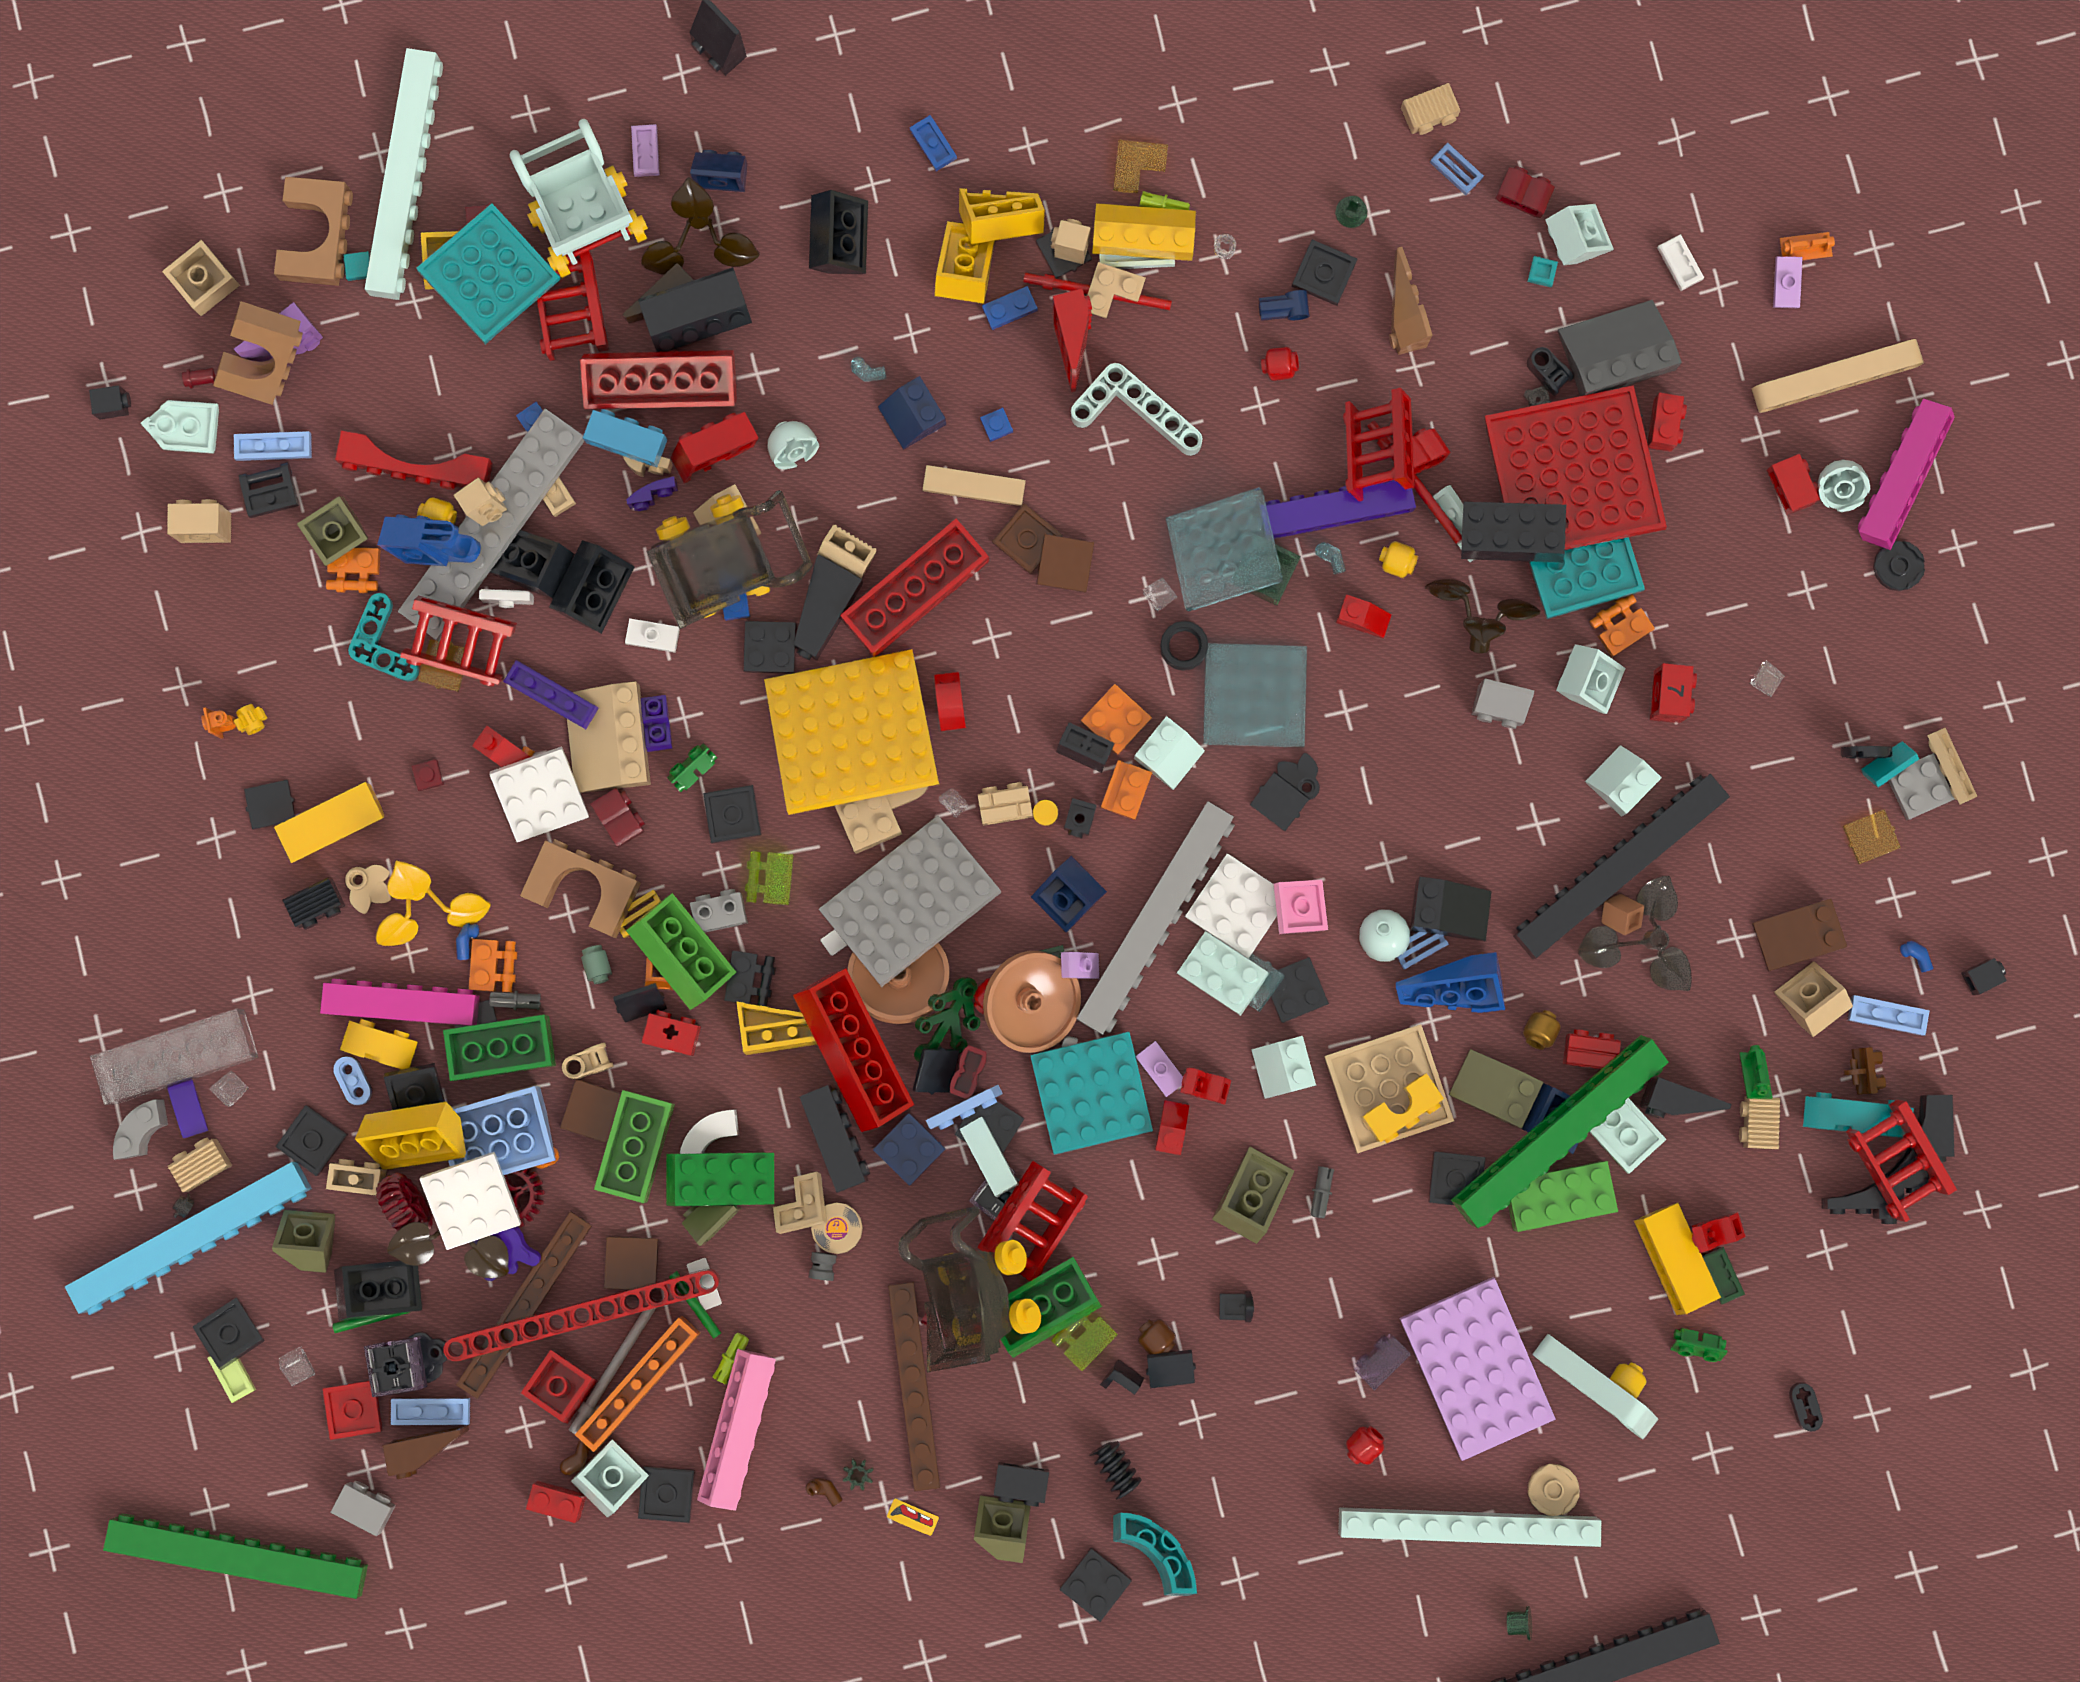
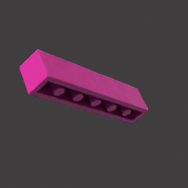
M1923 399L1920 406L1915 407L1912 414L1913 421L1910 427L1905 428L1903 431L1900 448L1893 452L1890 460L1891 466L1888 472H1884L1880 479L1881 487L1878 493L1871 497L1868 514L1866 517L1863 516L1859 522L1858 530L1863 541L1891 550L1955 418L1951 407L1927 399Z
M332 979L331 983H323L320 1013L473 1026L477 1025L480 996L473 995V990L458 989L457 993H447L448 988L432 987L431 992L422 991L423 986L407 985L406 990L397 989V984L382 983L381 988L372 987V982L357 981L356 985H347V980Z

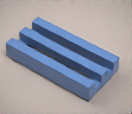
M1449 143L1430 161L1464 195H1467L1484 177ZM1445 152L1449 153L1459 164H1461V165H1462L1471 175H1473L1475 178L1472 180V179H1471L1468 175H1466L1456 164H1454L1444 153H1445ZM1439 159H1441V160H1442L1449 168H1451L1462 180H1464V181L1468 184V186H1466V185H1465L1459 178H1457L1446 166H1444V165L1439 161Z
M1418 932L1410 937V943L1427 933ZM1435 934L1397 957L1403 969L1449 945L1443 937L1444 935ZM1439 939L1440 944L1408 962L1404 960L1408 955Z

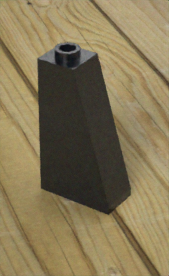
M819 554L814 564L794 641V646L798 649L797 654L809 661L811 657L818 660L842 620L840 615L850 607L863 585L862 579Z

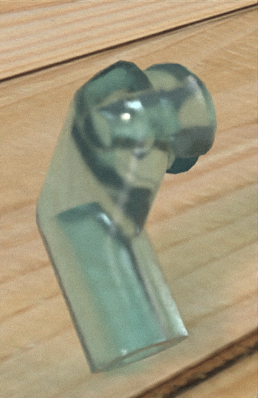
M862 357L853 358L851 362L852 372L862 381L886 379L885 366L871 368L864 362Z
M1325 542L1315 547V554L1318 557L1331 562L1334 574L1346 571L1339 548Z

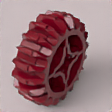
M530 1168L513 1172V1174L522 1177L527 1184L517 1187L513 1185L511 1179H508L507 1174L504 1175L510 1191L521 1190L513 1197V1202L521 1220L520 1227L525 1226L524 1218L529 1222L534 1221L530 1213L540 1214L541 1211L535 1205H544L545 1202L542 1199H537L538 1195L545 1194V1190H537V1186L542 1185L543 1180L534 1182L533 1179L538 1176V1172L534 1171L529 1175ZM530 1191L529 1203L521 1212L520 1198L523 1194Z
M397 1172L390 1176L388 1175L378 1183L376 1187L378 1204L382 1208V1213L385 1214L387 1220L391 1223L392 1228L398 1231L409 1223L422 1222L428 1226L429 1230L432 1229L433 1215L430 1213V1207L427 1205V1200L424 1199L422 1192L418 1190L417 1185L412 1183L411 1179Z

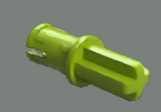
M1143 191L1139 207L1189 210L1190 204L1167 198L1168 195L1166 194L1165 196H1160Z
M736 1333L726 1353H722L723 1358L715 1374L712 1376L717 1381L728 1384L737 1349L745 1350L749 1342L745 1335Z

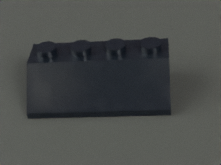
M733 267L638 299L656 352H667L752 323Z

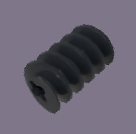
M1119 1441L1108 1442L1089 1454V1456H1099L1094 1462L1095 1465H1104L1100 1470V1474L1109 1473L1105 1482L1115 1483L1110 1491H1120L1116 1500L1132 1492L1142 1481L1140 1477L1132 1478L1136 1473L1135 1468L1127 1469L1131 1463L1130 1459L1121 1460L1126 1453L1124 1450L1116 1451L1120 1446Z

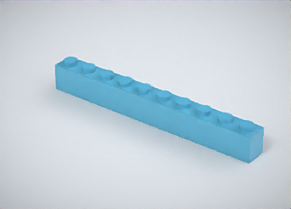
M291 1162L66 1285L65 1289L78 1314L86 1312L89 1315L103 1309L102 1304L111 1300L113 1303L126 1296L124 1291L132 1287L134 1290H137L149 1283L147 1281L148 1278L154 1275L158 1278L171 1271L170 1266L178 1262L179 1265H183L194 1259L192 1254L199 1250L202 1253L209 1251L217 1246L215 1243L217 1240L223 1237L225 1240H228L239 1234L237 1229L245 1225L250 1228L262 1221L261 1216L268 1212L270 1216L284 1209L283 1204L290 1200L293 1203L307 1197L305 1192L312 1188L300 1165L297 1162Z

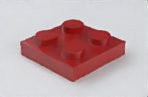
M373 1380L323 1388L330 1440L383 1431L378 1394L375 1393Z

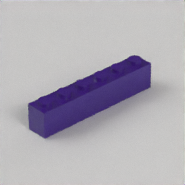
M1392 480L1364 487L1363 501H1358L1352 494L1348 493L1346 486L1339 488V492L1329 493V490L1316 492L1314 497L1305 498L1304 495H1297L1289 498L1290 501L1280 503V500L1268 501L1265 503V506L1261 507L1260 513L1266 540L1410 513L1415 510L1416 505L1412 488L1405 490L1398 482Z

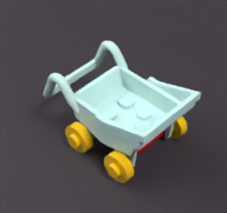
M586 119L579 121L580 129L525 154L520 155L517 150L510 152L511 161L523 186L532 197H536V201L528 204L531 213L527 214L533 228L538 226L542 234L546 233L551 244L548 247L551 256L547 260L554 271L558 270L562 278L571 274L567 264L571 262L573 265L577 264L576 256L622 235L625 241L629 240V236L632 234L635 235L638 243L647 239L644 230L648 229L642 215L637 217L634 209L628 211L622 199L627 196L623 188L627 186V182L622 172L616 173L614 166L603 170L604 160L602 152ZM585 138L589 150L534 175H529L524 164Z

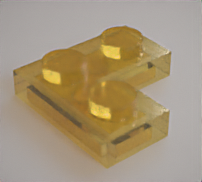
M1119 140L1113 191L1138 193L1141 169L1165 172L1168 145Z

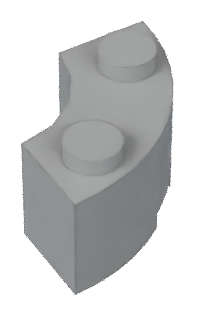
M155 1099L143 1103L125 1117L115 1135L113 1144L114 1160L147 1155L151 1136L159 1128L168 1125L164 1100Z

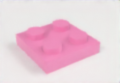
M1322 880L1274 883L1279 934L1328 930Z

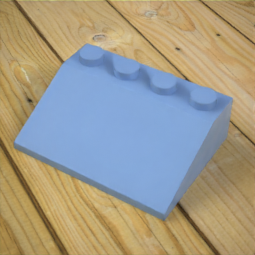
M540 1086L526 1088L453 1109L461 1118L466 1155L465 1158L448 1160L450 1166L494 1151L503 1175L556 1161L547 1111Z

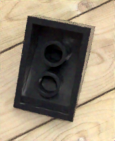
M702 0L689 32L692 39L690 44L699 55L704 53L709 60L707 62L715 72L720 70L726 76L747 57L741 33L711 0Z
M520 530L489 573L534 593L553 599L574 557V553L558 542Z
M1419 876L1415 884L1410 931L1485 942L1492 891L1447 880Z
M1655 1077L1648 1080L1639 1107L1646 1109L1645 1114L1649 1116L1664 1118L1666 1115L1727 1110L1731 1108L1732 1104L1660 1077Z
M402 1261L342 1266L334 1269L339 1321L422 1311L418 1265L413 1266Z

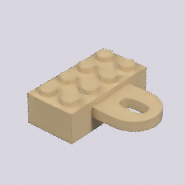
M928 787L835 805L854 852L858 854L902 835L892 810L918 799L926 792Z

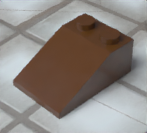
M1832 899L1752 923L1768 971L1847 947Z
M465 1425L393 1440L382 1445L388 1476L396 1475L397 1479H402L417 1474V1469L427 1464L469 1431V1426Z

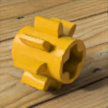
M249 704L240 708L236 712L238 718L233 720L238 731H241V733L246 731L248 735H252L265 727L262 721L266 720L267 716L262 708H255L253 704Z

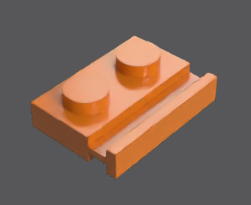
M1118 760L1101 808L1135 820L1152 772Z

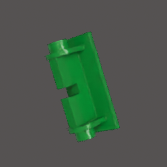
M704 743L701 746L697 745L692 748L688 753L689 757L682 764L679 762L674 765L669 771L670 775L667 778L672 784L677 781L674 786L680 792L684 789L687 791L699 779L693 773L695 769L703 775L715 764L716 755L712 751L707 754L706 752L710 749Z
M1753 1045L1750 1047L1749 1052L1739 1053L1747 1099H1772L1765 1052L1760 1049L1759 1045Z
M1680 1328V1330L1675 1329L1673 1339L1676 1341L1670 1350L1678 1352L1681 1356L1690 1357L1694 1355L1703 1357L1708 1362L1721 1361L1727 1354L1728 1350H1725L1727 1341L1722 1339V1336L1703 1333L1702 1341H1698V1331Z

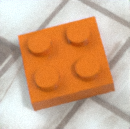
M1114 684L1083 717L1081 722L1092 733L1114 742L1112 751L1119 755L1152 717Z

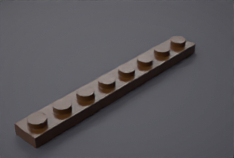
M572 1211L569 1212L542 1253L540 1262L533 1267L496 1325L535 1314L593 1226ZM504 1328L501 1331L503 1340H513L514 1334L512 1330ZM488 1339L485 1340L481 1348L488 1347ZM512 1347L474 1357L456 1385L476 1399H479Z
M914 1282L888 1285L914 1492L940 1488L915 1286Z

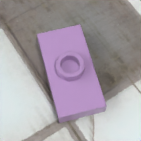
M657 125L631 126L634 176L660 175Z
M1775 257L1773 308H1800L1802 257Z
M1061 952L1062 978L1099 979V954Z
M1156 1041L1135 1056L1166 1097L1182 1086L1183 1076Z

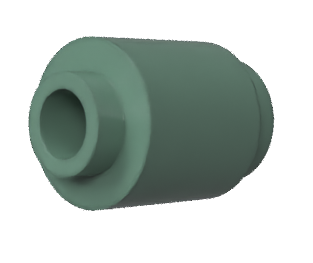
M596 945L582 950L583 956L581 960L587 980L593 981L594 984L608 981V976L612 975L606 951L602 949V946Z

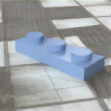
M309 431L234 434V459L236 461L312 458L311 433Z
M1853 995L1851 998L1853 1007L1849 1009L1847 1021L1921 1036L1926 1034L1930 1010Z
M996 1085L927 1119L926 1122L930 1129L939 1126L940 1130L954 1124L952 1119L959 1115L961 1119L975 1114L974 1108L982 1105L983 1109L997 1103L996 1097L1003 1093L999 1085Z
M470 1398L391 1399V1425L470 1424Z

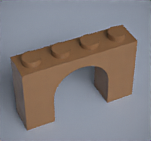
M285 177L283 202L288 208L315 210L325 214L329 221V233L325 242L320 247L309 252L277 250L274 275L280 281L339 286L340 278L344 277L342 255L347 252V240L344 239L345 230H348L350 226V216L347 215L348 206H351L353 201V193L345 182Z
M241 301L230 336L265 348L273 356V359L257 362L223 352L213 386L273 405L276 395L281 397L285 382L281 380H287L291 366L287 365V363L293 364L297 351L293 347H299L303 335V332L299 331L301 321Z
M554 839L553 843L545 840L520 896L548 908L558 885L566 875L579 870L589 871L596 876L601 886V899L589 927L617 938L622 923L641 885L640 882L635 880L637 875L624 869L621 873L612 870L614 865L600 859L598 863L589 860L590 854L578 849L576 853L566 850L568 845Z

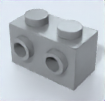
M735 889L721 891V896L711 898L710 894L695 897L696 902L690 903L693 919L704 933L748 924L742 893H736Z
M359 1481L345 1484L330 1513L375 1536L381 1534L396 1506L390 1502L391 1498L379 1492L376 1495L368 1491L369 1487Z

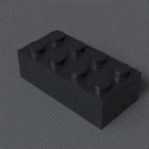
M1463 502L1461 559L1563 563L1565 555L1566 505Z
M827 1085L799 1096L836 1192L844 1191L868 1181L867 1175L871 1173L866 1161H861L857 1153L861 1151V1147L857 1137H851L848 1130L849 1127H852L847 1112H841L839 1104L843 1102L838 1089H832V1086Z

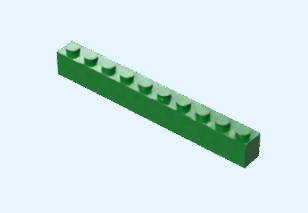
M1640 1035L1458 1193L1451 1201L1467 1223L1476 1228L1487 1225L1492 1220L1494 1214L1508 1207L1511 1200L1517 1194L1526 1191L1533 1180L1547 1173L1549 1166L1556 1160L1564 1158L1572 1146L1582 1142L1587 1137V1133L1594 1127L1603 1124L1611 1112L1625 1104L1627 1098L1641 1091L1644 1084L1651 1077L1659 1075L1663 1071V1067L1669 1062L1653 1039Z
M119 1514L118 1517L109 1520L103 1551L354 1599L362 1596L368 1564L361 1563L359 1558L346 1557V1560L337 1559L336 1554L321 1552L320 1555L310 1554L311 1550L307 1548L296 1547L295 1550L285 1549L286 1545L272 1542L268 1546L260 1544L261 1540L255 1538H245V1541L235 1539L233 1534L220 1533L219 1536L211 1535L210 1530L195 1528L194 1531L184 1530V1525L175 1523L163 1526L159 1525L160 1521L146 1518L142 1522L134 1520L135 1516L129 1514Z

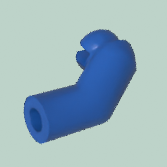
M465 924L456 938L458 960L470 958L469 940L471 937H478L479 926L477 924Z
M1908 941L1907 944L1901 945L1900 952L1902 956L1916 958L1921 973L1934 969L1929 953L1924 946L1914 941Z

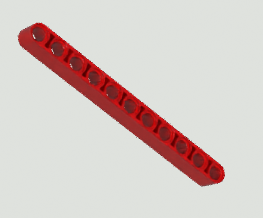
M703 1269L452 1337L445 1343L444 1354L451 1361H461L702 1296L715 1291L719 1285L720 1277L713 1269ZM705 1274H709L714 1278L715 1283L710 1288H706L701 1284V1277ZM677 1282H687L690 1288L687 1294H679L676 1290ZM661 1288L664 1292V1299L661 1301L652 1299L651 1290ZM633 1294L639 1298L638 1307L631 1308L627 1305L626 1297ZM602 1302H611L614 1305V1312L609 1315L604 1314L601 1310ZM585 1308L589 1312V1319L587 1321H580L576 1317L577 1309ZM553 1315L563 1317V1327L556 1328L552 1325L551 1318ZM533 1321L538 1324L539 1331L536 1335L527 1332L526 1324ZM508 1328L512 1330L514 1334L512 1341L502 1339V1329ZM478 1335L487 1337L488 1347L480 1348L476 1344ZM453 1342L462 1344L463 1353L461 1355H456L451 1351V1344Z

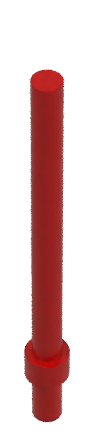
M1026 272L1023 281L1024 283L1043 286L1042 289L1053 290V288L1066 291L1083 289V293L1088 295L1091 286L1057 279L1054 275L1045 274V276ZM1116 295L1113 297V300L1170 310L1172 303L1171 300L1140 295L1138 302Z
M1375 420L1367 425L1370 431L1380 428ZM1390 436L1377 439V445L1381 450L1391 448V445H1393V439ZM1414 475L1415 491L1455 544L1461 543V533L1418 476Z

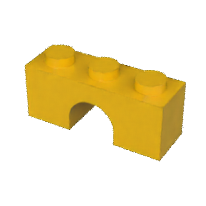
M1427 1073L1422 1074L1403 1087L1409 1097V1106L1405 1112L1395 1114L1390 1111L1385 1102H1381L1361 1116L1378 1142L1384 1140L1386 1144L1399 1136L1397 1132L1404 1126L1407 1129L1411 1128L1420 1121L1418 1116L1426 1111L1428 1114H1431L1441 1107L1439 1102L1444 1098Z

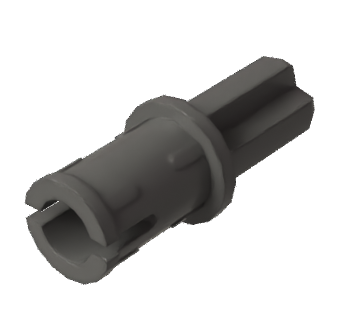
M515 990V993L491 992L489 1004L492 1007L514 1008V1010H517V1008L540 1010L541 994L518 993V990Z
M1318 1166L1315 1189H1312L1314 1197L1310 1214L1313 1217L1325 1218L1329 1195H1332L1330 1190L1335 1169Z

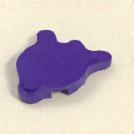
M518 1226L491 1235L503 1240L508 1249L509 1274L517 1272L519 1268L517 1261L530 1266H536L540 1262L541 1254L527 1245L523 1233ZM484 1278V1279L487 1280V1281H493V1280H495V1278H494V1279Z

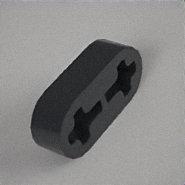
M1796 1383L1790 1388L1789 1396L1797 1422L1804 1430L1816 1431L1822 1426L1823 1417L1815 1392L1808 1384ZM1799 1388L1808 1391V1395L1805 1396L1806 1405H1804L1802 1399L1796 1398V1394L1800 1393ZM1805 1409H1808L1810 1415L1816 1416V1419L1812 1421V1426L1804 1423V1419L1807 1418Z

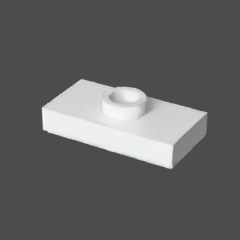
M1681 234L1657 247L1680 291L1704 279Z
M481 589L479 592V599L483 603H499V607L514 608V604H534V596L530 591Z
M629 618L625 644L675 653L680 628Z

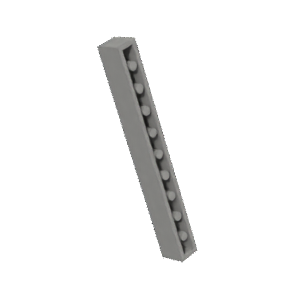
M1210 802L1206 803L1076 1020L1101 1035L1105 1031L1111 1032L1117 1022V1019L1113 1018L1118 1009L1121 1011L1125 1009L1131 999L1126 995L1131 987L1137 989L1144 977L1140 975L1141 970L1144 966L1149 968L1156 957V954L1153 953L1157 944L1161 946L1164 944L1170 934L1166 931L1170 922L1176 924L1183 912L1179 909L1182 902H1189L1196 889L1192 888L1196 879L1202 881L1209 869L1205 864L1210 857L1215 859L1222 847L1218 844L1222 836L1227 838L1235 826L1231 823L1234 818L1232 815Z

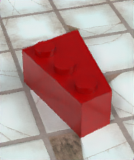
M745 412L738 415L731 413L718 424L711 422L703 426L701 431L695 434L688 432L679 437V441L670 458L684 484L691 480L690 477L693 473L701 469L707 472L712 469L710 465L724 459L728 461L755 446L759 437Z

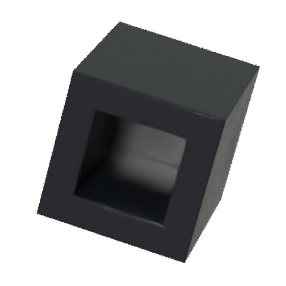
M119 385L89 390L92 415L99 420L129 415L128 407H131V398L129 393Z
M1995 958L1987 959L1961 973L1972 995H1980L2007 981L2004 976L2006 974L2004 966L2000 961H1996Z

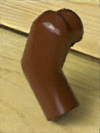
M578 1441L575 1454L561 1462L560 1471L564 1475H572L583 1469L590 1448L582 1441Z
M814 1478L806 1485V1492L810 1496L815 1494L825 1495L832 1507L843 1500L830 1480Z

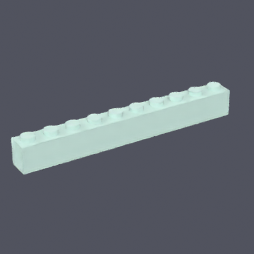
M406 48L365 290L370 296L399 300L400 293H404L405 290L404 269L409 267L410 255L407 254L408 246L412 245L414 239V230H411L413 220L416 221L418 216L416 200L417 196L420 197L422 193L421 172L424 173L426 169L424 153L425 148L428 149L430 146L431 137L428 130L429 125L433 124L435 112L432 109L433 101L438 99L439 87L436 85L437 78L441 77L443 71V63L440 62L435 52Z
M1339 1508L1338 1534L1344 1538L1601 1547V1520L1590 1516Z

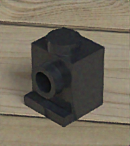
M1072 798L1064 830H1068L1069 836L1080 839L1083 838V835L1089 836L1097 807L1096 804ZM1081 814L1085 820L1083 823H1077L1075 817Z

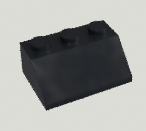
M834 190L811 195L809 269L827 274H866L868 200Z
M582 540L549 608L602 634L635 566L599 545Z

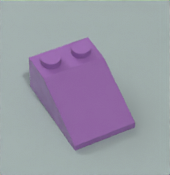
M294 302L279 313L301 321L299 331L303 332L299 347H293L297 349L296 355L307 350L311 351L320 344L323 336ZM243 341L234 348L242 358L262 362L273 359V356L265 348L251 342Z

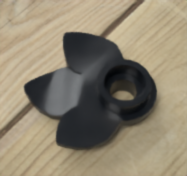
M1304 753L1298 764L1287 761L1278 762V775L1308 796L1309 800L1314 799L1318 795L1320 790L1319 782L1316 779L1318 767L1310 755ZM1306 783L1311 786V791L1304 792L1302 790V785Z
M424 1332L415 1333L409 1336V1341H415L418 1349L415 1346L416 1355H418V1359H416L417 1367H420L423 1373L424 1382L430 1383L439 1378L443 1373V1363L448 1359L444 1354L446 1341L440 1338L433 1339ZM434 1348L438 1349L439 1356L435 1354Z

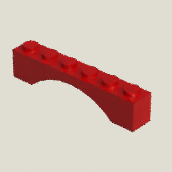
M341 431L335 458L342 465V469L357 471V468L365 469L366 473L375 476L387 473L391 474V478L405 481L406 477L415 479L416 483L430 485L431 482L440 483V487L449 490H455V486L464 488L477 478H480L485 483L489 482L493 466L489 458L463 454L453 460L440 464H410L385 454L366 435Z

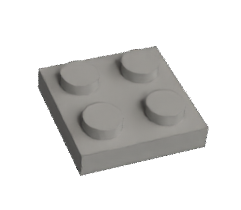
M1934 753L1919 759L1888 780L1906 820L1955 799L1951 794L1945 776L1940 770Z

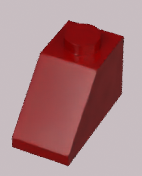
M1346 595L1336 623L1384 639L1392 614L1370 602Z
M488 726L485 727L472 745L501 767L530 758L528 754Z
M1164 1100L1155 1146L1156 1151L1181 1155L1190 1105Z

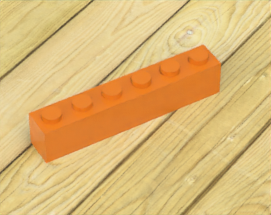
M683 1316L678 1317L577 1431L575 1436L593 1452L598 1450L701 1332Z

